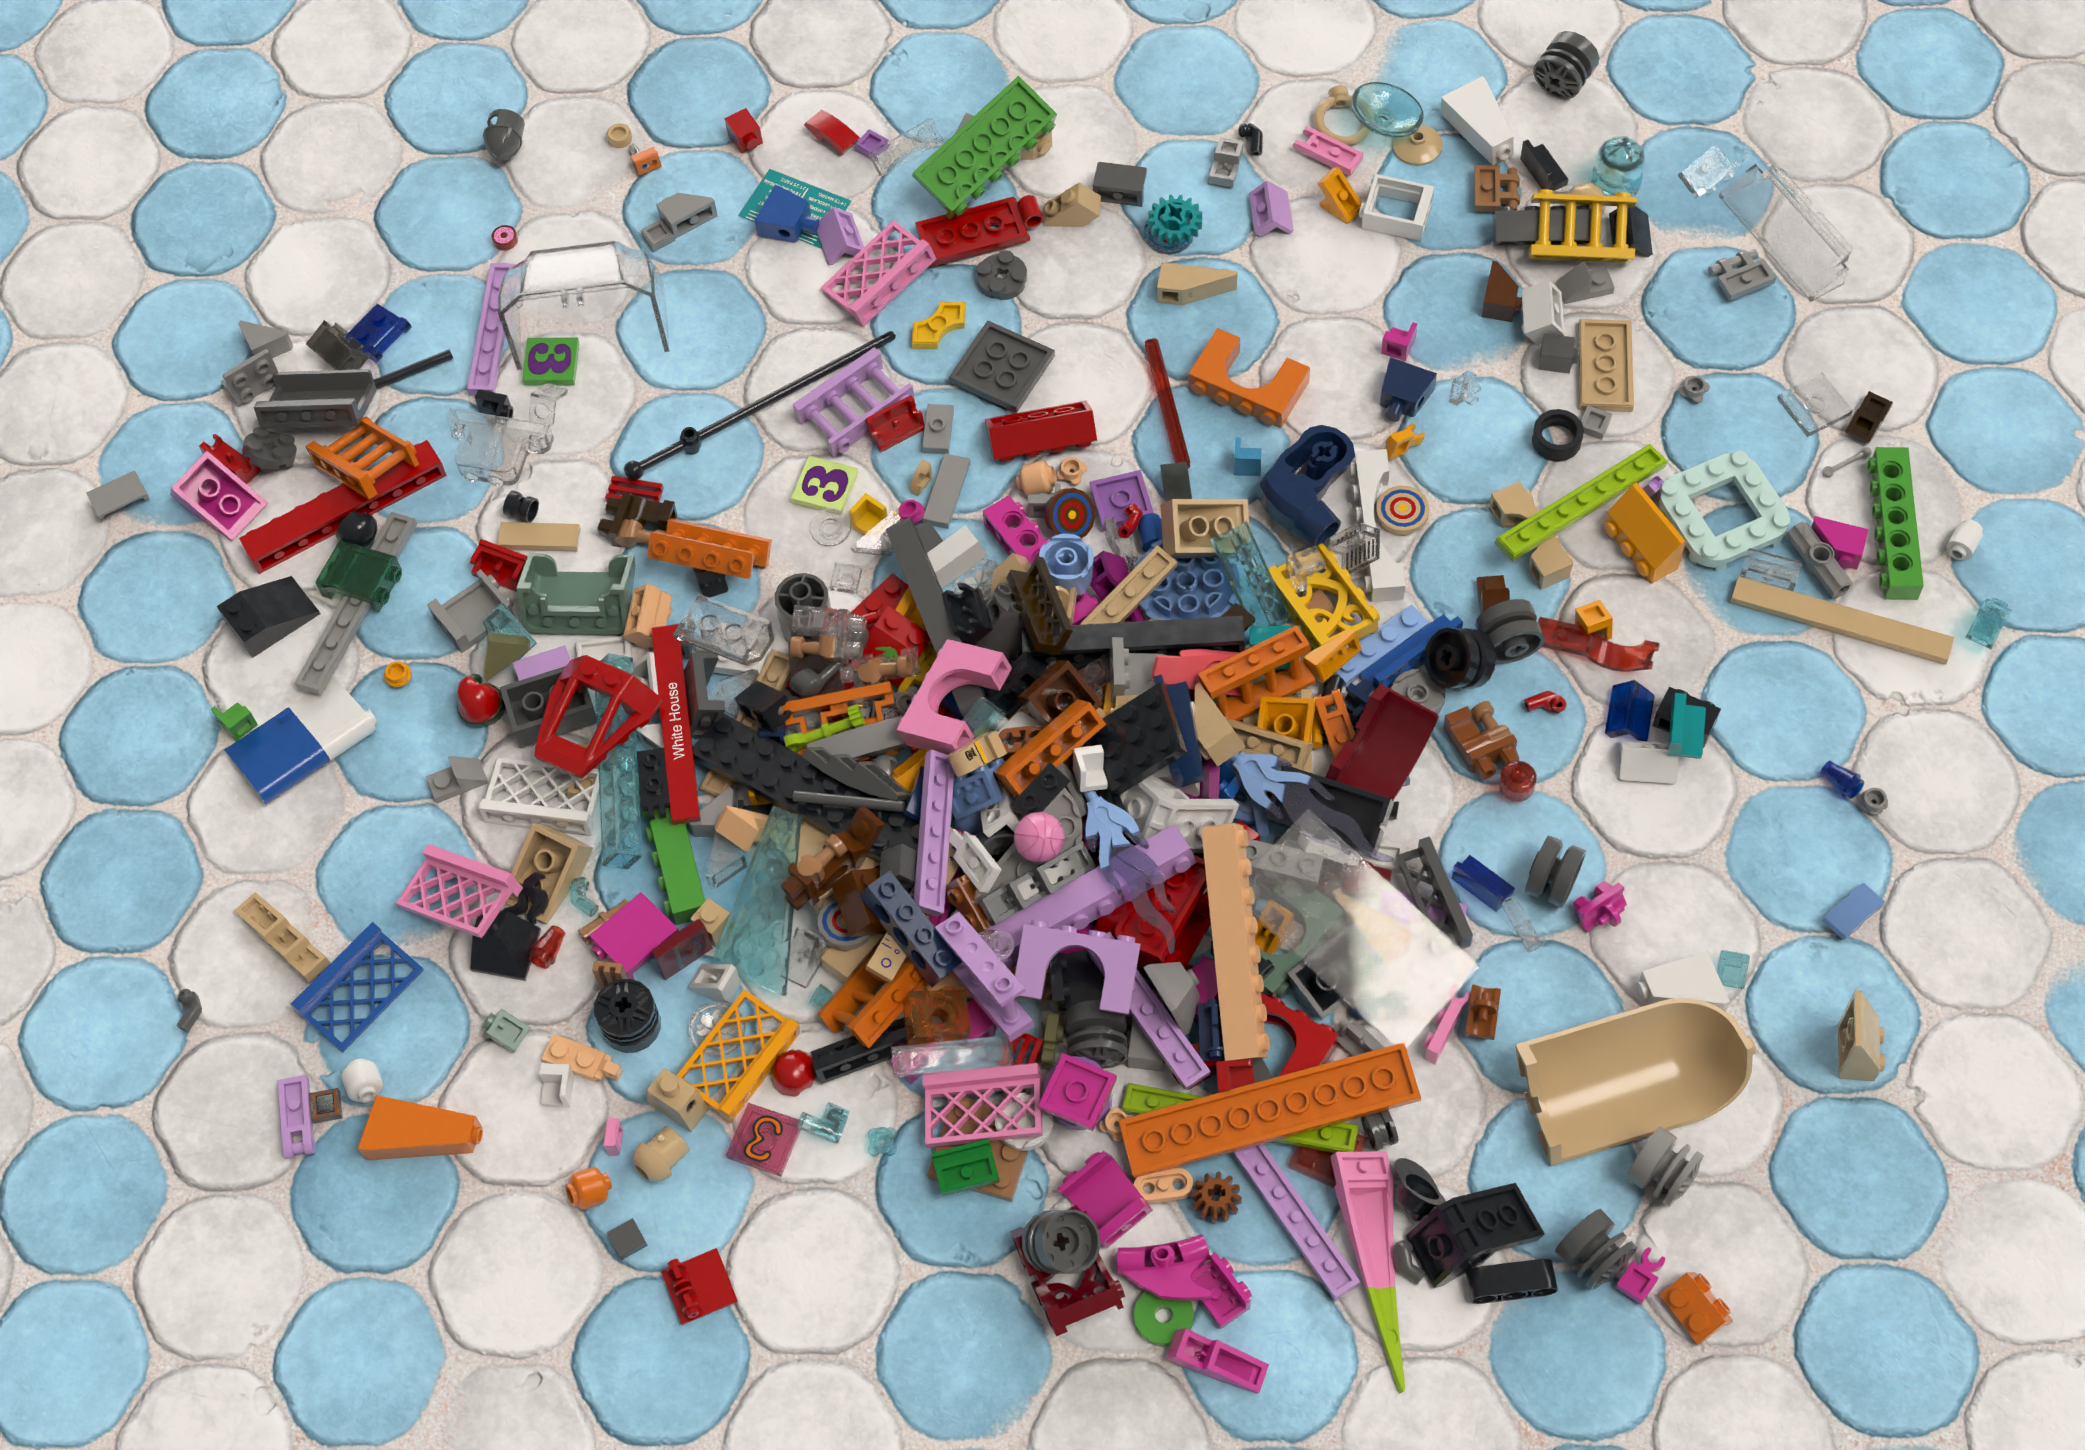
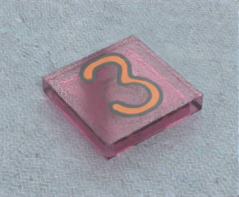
M748 1103L726 1157L727 1159L782 1177L802 1129L803 1121Z

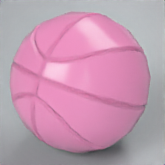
M1034 812L1026 815L1020 820L1014 831V844L1018 853L1026 860L1034 863H1044L1054 859L1061 852L1065 842L1064 829L1061 823L1053 815L1045 812Z

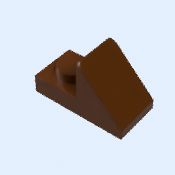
M1504 575L1476 578L1480 613L1500 602L1510 600V591L1505 586Z
M865 806L858 808L846 831L834 834L846 845L848 849L846 853L851 857L852 864L856 869L861 868L885 825Z

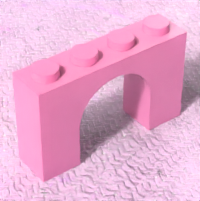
M947 639L942 649L939 650L931 669L926 673L917 694L913 696L904 717L899 721L896 730L905 744L927 751L932 749L949 755L972 741L975 736L966 722L939 715V705L951 690L962 685L973 684L1000 691L1012 669L1005 655L1002 652Z

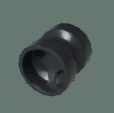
M512 490L504 501L503 514L512 518L517 516L521 521L531 523L538 513L539 500L531 496L525 498L520 492Z

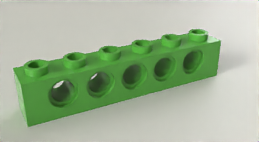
M1876 447L1872 458H1868L1867 470L1869 474H1872L1870 496H1874L1875 503L1872 506V518L1877 519L1874 539L1875 542H1879L1880 548L1877 551V565L1882 568V573L1879 576V587L1884 589L1885 600H1918L1924 585L1909 448Z

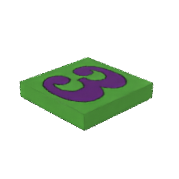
M578 337L527 338L522 378L523 384L575 385L579 351Z

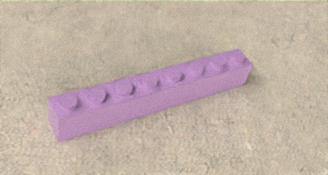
M1173 824L1110 860L1111 870L1102 872L1100 866L1025 909L982 931L979 935L1010 970L1018 961L1024 924L1030 925L1031 920L1047 922L1050 929L1059 930L1060 925H1065L1081 930L1099 917L1112 913L1115 908L1124 903L1137 899L1140 894L1162 885L1165 880L1187 871L1197 862L1176 824Z

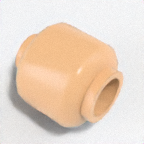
M1045 461L1023 465L1020 475L1016 476V482L1019 491L1023 490L1028 497V494L1052 493L1057 477L1053 466H1049Z

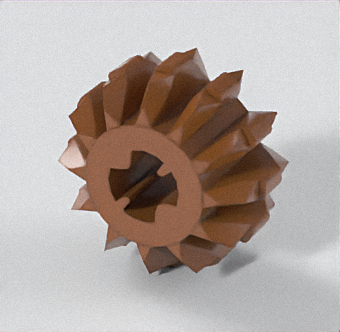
M1219 1171L1214 1179L1206 1173L1204 1175L1205 1182L1197 1180L1195 1182L1197 1190L1191 1192V1198L1195 1200L1193 1209L1195 1211L1201 1210L1200 1218L1202 1220L1211 1215L1213 1224L1217 1223V1217L1221 1216L1223 1221L1227 1222L1229 1220L1228 1213L1236 1215L1238 1213L1236 1205L1242 1203V1197L1238 1195L1240 1186L1238 1184L1231 1185L1233 1182L1231 1175L1222 1180V1174ZM1214 1194L1220 1195L1219 1201L1213 1200Z

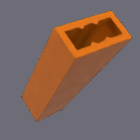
M376 1095L358 1146V1151L366 1160L473 1153L475 1145L481 1142L483 1127L474 1115Z

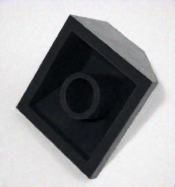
M500 910L482 938L472 935L470 970L472 972L526 981L541 928L508 911ZM483 914L477 917L474 927H478L483 919Z

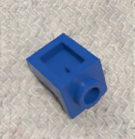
M1225 761L1220 765L1219 799H1232L1243 782L1239 772L1229 761Z

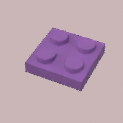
M1141 470L1089 482L1103 531L1120 527L1128 520L1129 517L1124 514V510L1132 503L1136 504L1139 509L1141 508L1143 515L1154 513Z

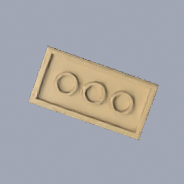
M1579 319L1580 410L1585 411L1589 405L1603 411L1633 412L1631 320Z

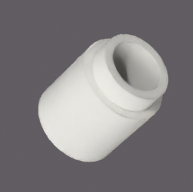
M1965 520L1963 523H1960L1946 545L1949 554L1957 560L1970 559L1983 538L1982 526L1973 520Z

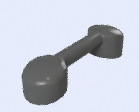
M859 622L852 624L844 639L846 648L842 651L841 662L830 663L819 674L809 668L803 669L793 676L789 686L803 698L817 695L824 687V684L847 661L865 648L869 639L868 629Z

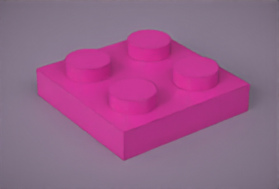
M1062 1053L1038 1107L1040 1110L1093 1131L1117 1081V1075Z

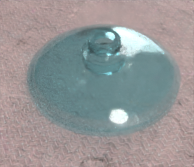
M1383 82L1363 84L1354 91L1351 98V109L1357 120L1371 132L1384 137L1401 138L1410 136L1419 130L1424 119L1423 110L1419 102L1410 93L1392 84Z

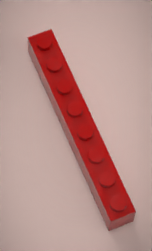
M425 440L422 443L413 445L417 451L415 456L419 462L418 466L414 467L402 460L376 478L373 486L378 494L370 500L341 483V485L334 489L321 493L313 500L296 506L290 512L273 518L269 523L250 530L240 537L239 540L257 572L261 574L335 535L342 520L351 512L355 511L363 514L362 512L365 511L373 515L447 476L441 460L429 441Z

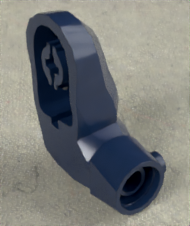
M1325 425L1310 427L1303 432L1297 442L1286 449L1275 460L1260 482L1258 500L1264 510L1278 524L1291 531L1294 536L1313 549L1317 548V545L1321 543L1325 546L1335 536L1341 525L1339 518L1321 499L1326 494L1330 485L1345 473L1355 457L1353 442L1345 433L1337 428Z

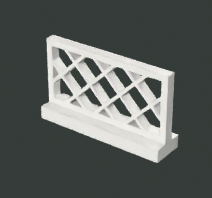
M498 757L486 797L481 799L479 810L485 823L531 828L532 823L544 824L561 832L592 835L594 828L592 820L603 785L605 771L603 769H593L584 778L580 779L543 762ZM503 767L515 768L517 771L516 774L506 780L501 776ZM534 770L541 771L544 776L533 783L526 777V775ZM559 774H568L571 778L560 786H557L553 781V778ZM587 776L596 777L595 784L585 790L579 783ZM522 778L527 786L514 793L509 785ZM549 781L554 789L540 796L536 788ZM575 783L581 792L567 799L562 792ZM504 788L511 795L503 801L493 800L495 794ZM532 791L537 799L530 804H522L519 799ZM556 795H559L564 803L557 807H548L545 803ZM586 798L589 802L587 811L575 810L572 805Z

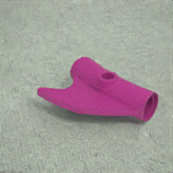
M1202 1234L1160 1245L1118 1248V1275H1124L1137 1286L1160 1299L1192 1301L1209 1300L1212 1298L1210 1290L1194 1284L1191 1280L1194 1272L1205 1261L1210 1260L1209 1249Z

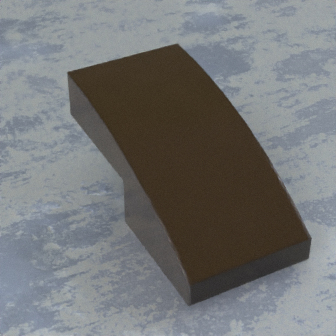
M1869 391L1860 408L1855 412L1845 433L1869 444L1889 413L1893 402Z

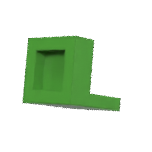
M239 703L234 704L224 713H221L216 706L211 708L217 721L235 741H238L258 726L252 713L246 706L242 707Z

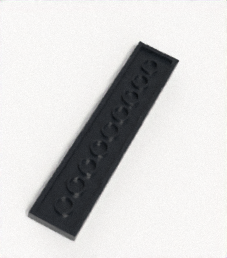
M726 714L723 715L722 719L714 722L692 747L694 760L829 835L846 831L858 808L794 802V791L881 799L841 783L823 773L804 759L802 755L769 737H758V731ZM869 809L885 825L867 856L881 862V852L901 843L918 851L920 822L904 815V812Z

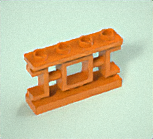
M888 681L789 701L782 706L783 713L788 709L792 711L790 718L785 721L787 727L800 725L801 733L812 731L808 730L806 718L804 716L794 718V716L831 708V711L820 713L822 724L829 723L828 719L848 715V705L885 698V700L874 702L877 717L864 719L865 725L883 721L884 714L882 708L896 706L893 686ZM807 746L804 747V750H800L796 753L803 755ZM904 747L884 754L896 756L899 754L898 750H903ZM868 756L856 762H867L872 760V758Z

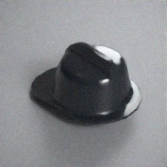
M1399 1158L1395 1161L1394 1167L1400 1179L1396 1199L1413 1221H1420L1437 1206L1446 1202L1434 1180L1422 1166L1407 1158Z

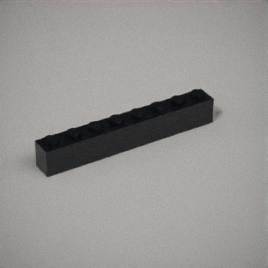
M1243 616L1071 625L1073 632L1060 655L1035 651L1026 628H1022L1023 653L1027 651L1046 670L1058 660L1069 661L1074 668L1110 666L1109 654L1112 637H1122L1124 649H1129V653L1180 656L1179 653L1181 651L1191 649L1237 653L1245 651Z

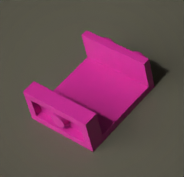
M1102 1151L1101 1153L1096 1152L1085 1161L1086 1165L1078 1172L1073 1171L1063 1179V1184L1058 1190L1061 1194L1067 1196L1074 1206L1077 1205L1082 1212L1087 1211L1089 1217L1096 1223L1099 1230L1101 1246L1109 1248L1151 1213L1153 1209L1114 1158L1107 1152Z

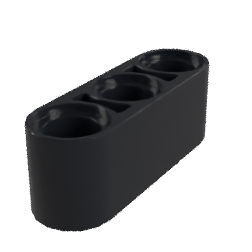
M1535 1259L1479 1266L1465 1272L1470 1300L1473 1304L1552 1295L1558 1291L1551 1259Z

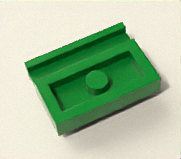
M989 1139L931 1153L942 1197L1000 1182Z

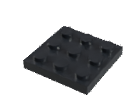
M1160 682L1104 717L1103 720L1106 725L1095 734L1097 744L1102 745L1104 751L1103 764L1111 791L1117 796L1187 753L1167 688Z

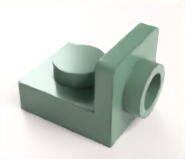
M501 1009L495 1015L490 1013L482 1025L485 1032L481 1037L486 1040L491 1038L514 1053L531 1027Z

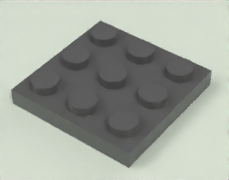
M987 320L949 376V382L1017 413L1055 357V350Z

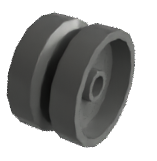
M1524 599L1500 602L1489 607L1476 619V629L1486 633L1495 646L1496 664H1508L1529 657L1538 651L1545 641L1542 628L1536 622L1537 615L1530 601Z
M1548 835L1533 861L1524 892L1539 898L1543 896L1548 885L1551 884L1547 896L1548 902L1563 908L1578 877L1586 850L1572 845L1566 850L1561 860L1562 840Z

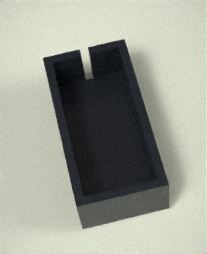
M1282 765L1281 771L1302 773L1311 776L1312 779L1309 786L1299 783H1284L1287 787L1283 803L1273 794L1271 798L1273 804L1269 810L1267 809L1265 819L1295 831L1302 830L1323 839L1349 846L1354 850L1377 856L1384 835V831L1380 826H1387L1394 805L1391 798L1294 767Z

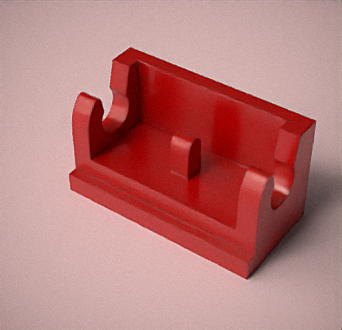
M911 395L866 418L868 435L880 452L925 430L922 411H917L915 400Z
M213 434V439L215 440L213 446H209L204 441L199 445L203 454L208 451L246 484L261 471L260 467L249 462V458H246L225 443L217 434Z
M480 539L479 545L470 559V564L474 565L471 573L472 576L478 577L476 572L482 570L486 576L492 575L499 586L517 592L516 588L528 556Z

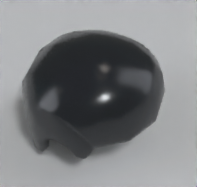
M355 511L351 512L342 520L337 528V540L351 550L367 547L376 536L377 521L365 511L362 512L363 514Z

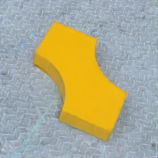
M940 302L937 311L932 316L922 321L913 322L912 349H938L941 339L947 333L965 328L966 302Z

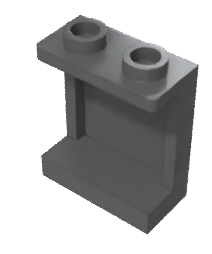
M706 651L691 653L684 670L691 736L695 738H701L714 722L722 719L725 712L724 701L708 700L707 685L719 660L717 653H708Z

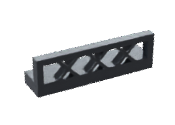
M917 1012L893 1021L870 1048L862 1046L858 1039L852 1036L813 1050L810 1053L814 1059L812 1063L820 1083L823 1084L930 1044L921 1015Z

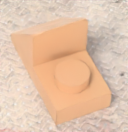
M726 805L714 828L729 841L748 852L753 843L767 845L770 840L769 834L774 832L778 822L773 816Z

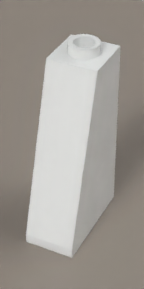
M1483 76L1441 97L1442 116L1492 165L1514 155V136Z

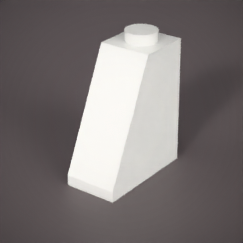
M1708 951L1643 970L1637 983L1638 993L1642 999H1646L1648 1005L1668 999L1690 998L1706 1001L1727 1011L1730 1000Z

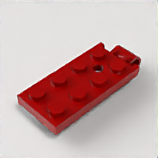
M1027 195L1019 199L1018 203L1013 196L967 208L959 217L954 215L949 219L946 216L947 214L918 221L915 222V227L920 241L923 239L929 243L936 257V260L929 266L932 267L1030 241V235L1026 228L1039 226L1044 218L1036 197ZM992 225H998V226H999V228H996V229H992V228H990V227H991Z

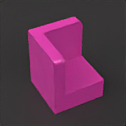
M1412 322L1408 332L1395 327L1391 328L1390 332L1386 331L1382 339L1381 354L1406 361L1416 339L1418 323Z

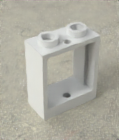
M1375 174L1373 183H1368L1365 198H1368L1367 202H1362L1359 211V218H1363L1362 229L1421 241L1432 207L1435 186ZM1378 196L1419 204L1414 221L1375 213L1374 209Z

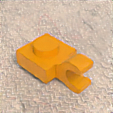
M1415 424L1408 425L1406 429L1400 432H1393L1386 439L1385 449H1387L1388 461L1406 454L1409 447L1420 445L1425 434H1414Z

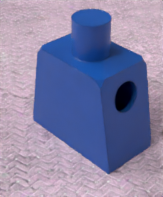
M775 185L757 215L755 225L757 235L760 237L796 242L803 230L815 234L819 227V219L811 217L810 206L807 200Z

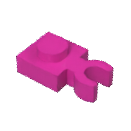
M1650 1247L1643 1251L1640 1259L1641 1265L1632 1261L1615 1287L1640 1305H1642L1659 1279L1652 1272L1659 1271L1665 1262V1257L1663 1256L1657 1263L1650 1262L1648 1259L1652 1250Z

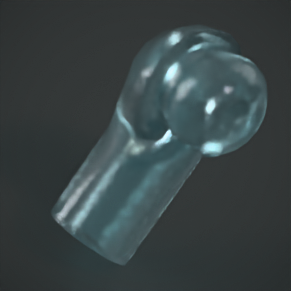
M585 877L575 878L569 886L571 903L589 917H592L598 911L599 906L586 896V891L590 885L589 881Z

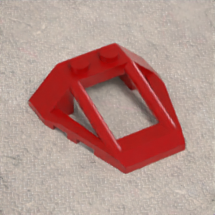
M588 655L571 659L555 682L550 693L536 741L534 757L541 762L582 779L607 758L606 754L619 743L623 745L629 740L628 736L638 727L642 729L649 723L663 700L638 678L626 671ZM584 687L611 698L588 748L555 735L574 693H581ZM621 704L625 713L631 716L602 744Z

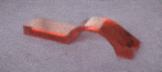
M1540 617L1538 620L1545 636L1542 647L1585 656L1600 667L1613 671L1650 670L1653 667V661H1651L1653 654L1660 648V643L1644 640L1642 644L1636 646H1623L1604 639L1596 631L1587 634L1580 625Z

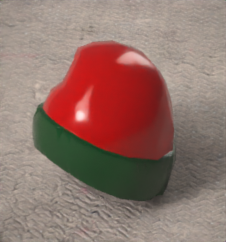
M475 673L460 680L457 689V711L463 721L472 726L485 727L495 724L501 719L506 707L499 687L491 683H483L482 677Z

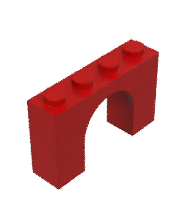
M1261 993L1262 1004L1265 1005L1267 1011V1020L1264 1023L1274 1024L1286 1030L1295 1044V1050L1279 1076L1326 1064L1337 1047L1338 1034H1336L1335 1030L1327 1024H1318L1312 1021L1301 1010L1296 1009L1294 1011L1285 1006L1281 999L1275 996L1268 997Z

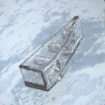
M1005 1036L891 1047L894 1077L930 1075L1014 1065L1013 1044Z

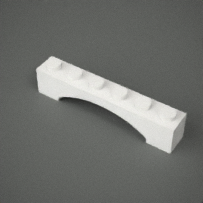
M1387 449L1355 451L1354 462H1351L1349 471L1350 478H1355L1356 484L1352 485L1353 500H1358L1359 507H1355L1356 523H1361L1362 530H1358L1360 546H1362L1364 541L1365 553L1362 569H1367L1368 576H1364L1365 592H1370L1371 602L1404 600L1405 579L1402 563H1396L1386 551L1378 535L1374 519L1376 498L1382 486H1388L1390 471ZM1375 535H1377L1376 558H1374ZM1371 537H1372V560H1370V538H1371ZM1367 539H1368V562H1366V540H1367Z

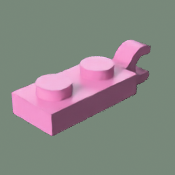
M1457 985L1450 987L1448 993L1450 1005L1448 1009H1441L1435 1022L1439 1026L1435 1033L1429 1032L1423 1048L1427 1049L1425 1060L1436 1064L1463 1008L1470 1001L1471 992L1469 991L1466 992L1463 998H1457L1454 995Z

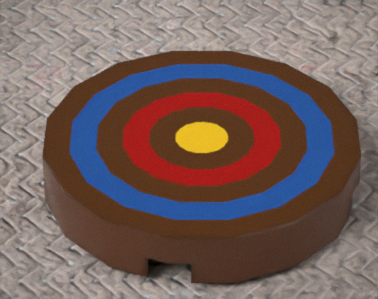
M1076 488L1060 489L1048 500L1045 509V523L1054 536L1073 534L1083 538L1092 529L1095 520V506L1091 498L1084 491Z

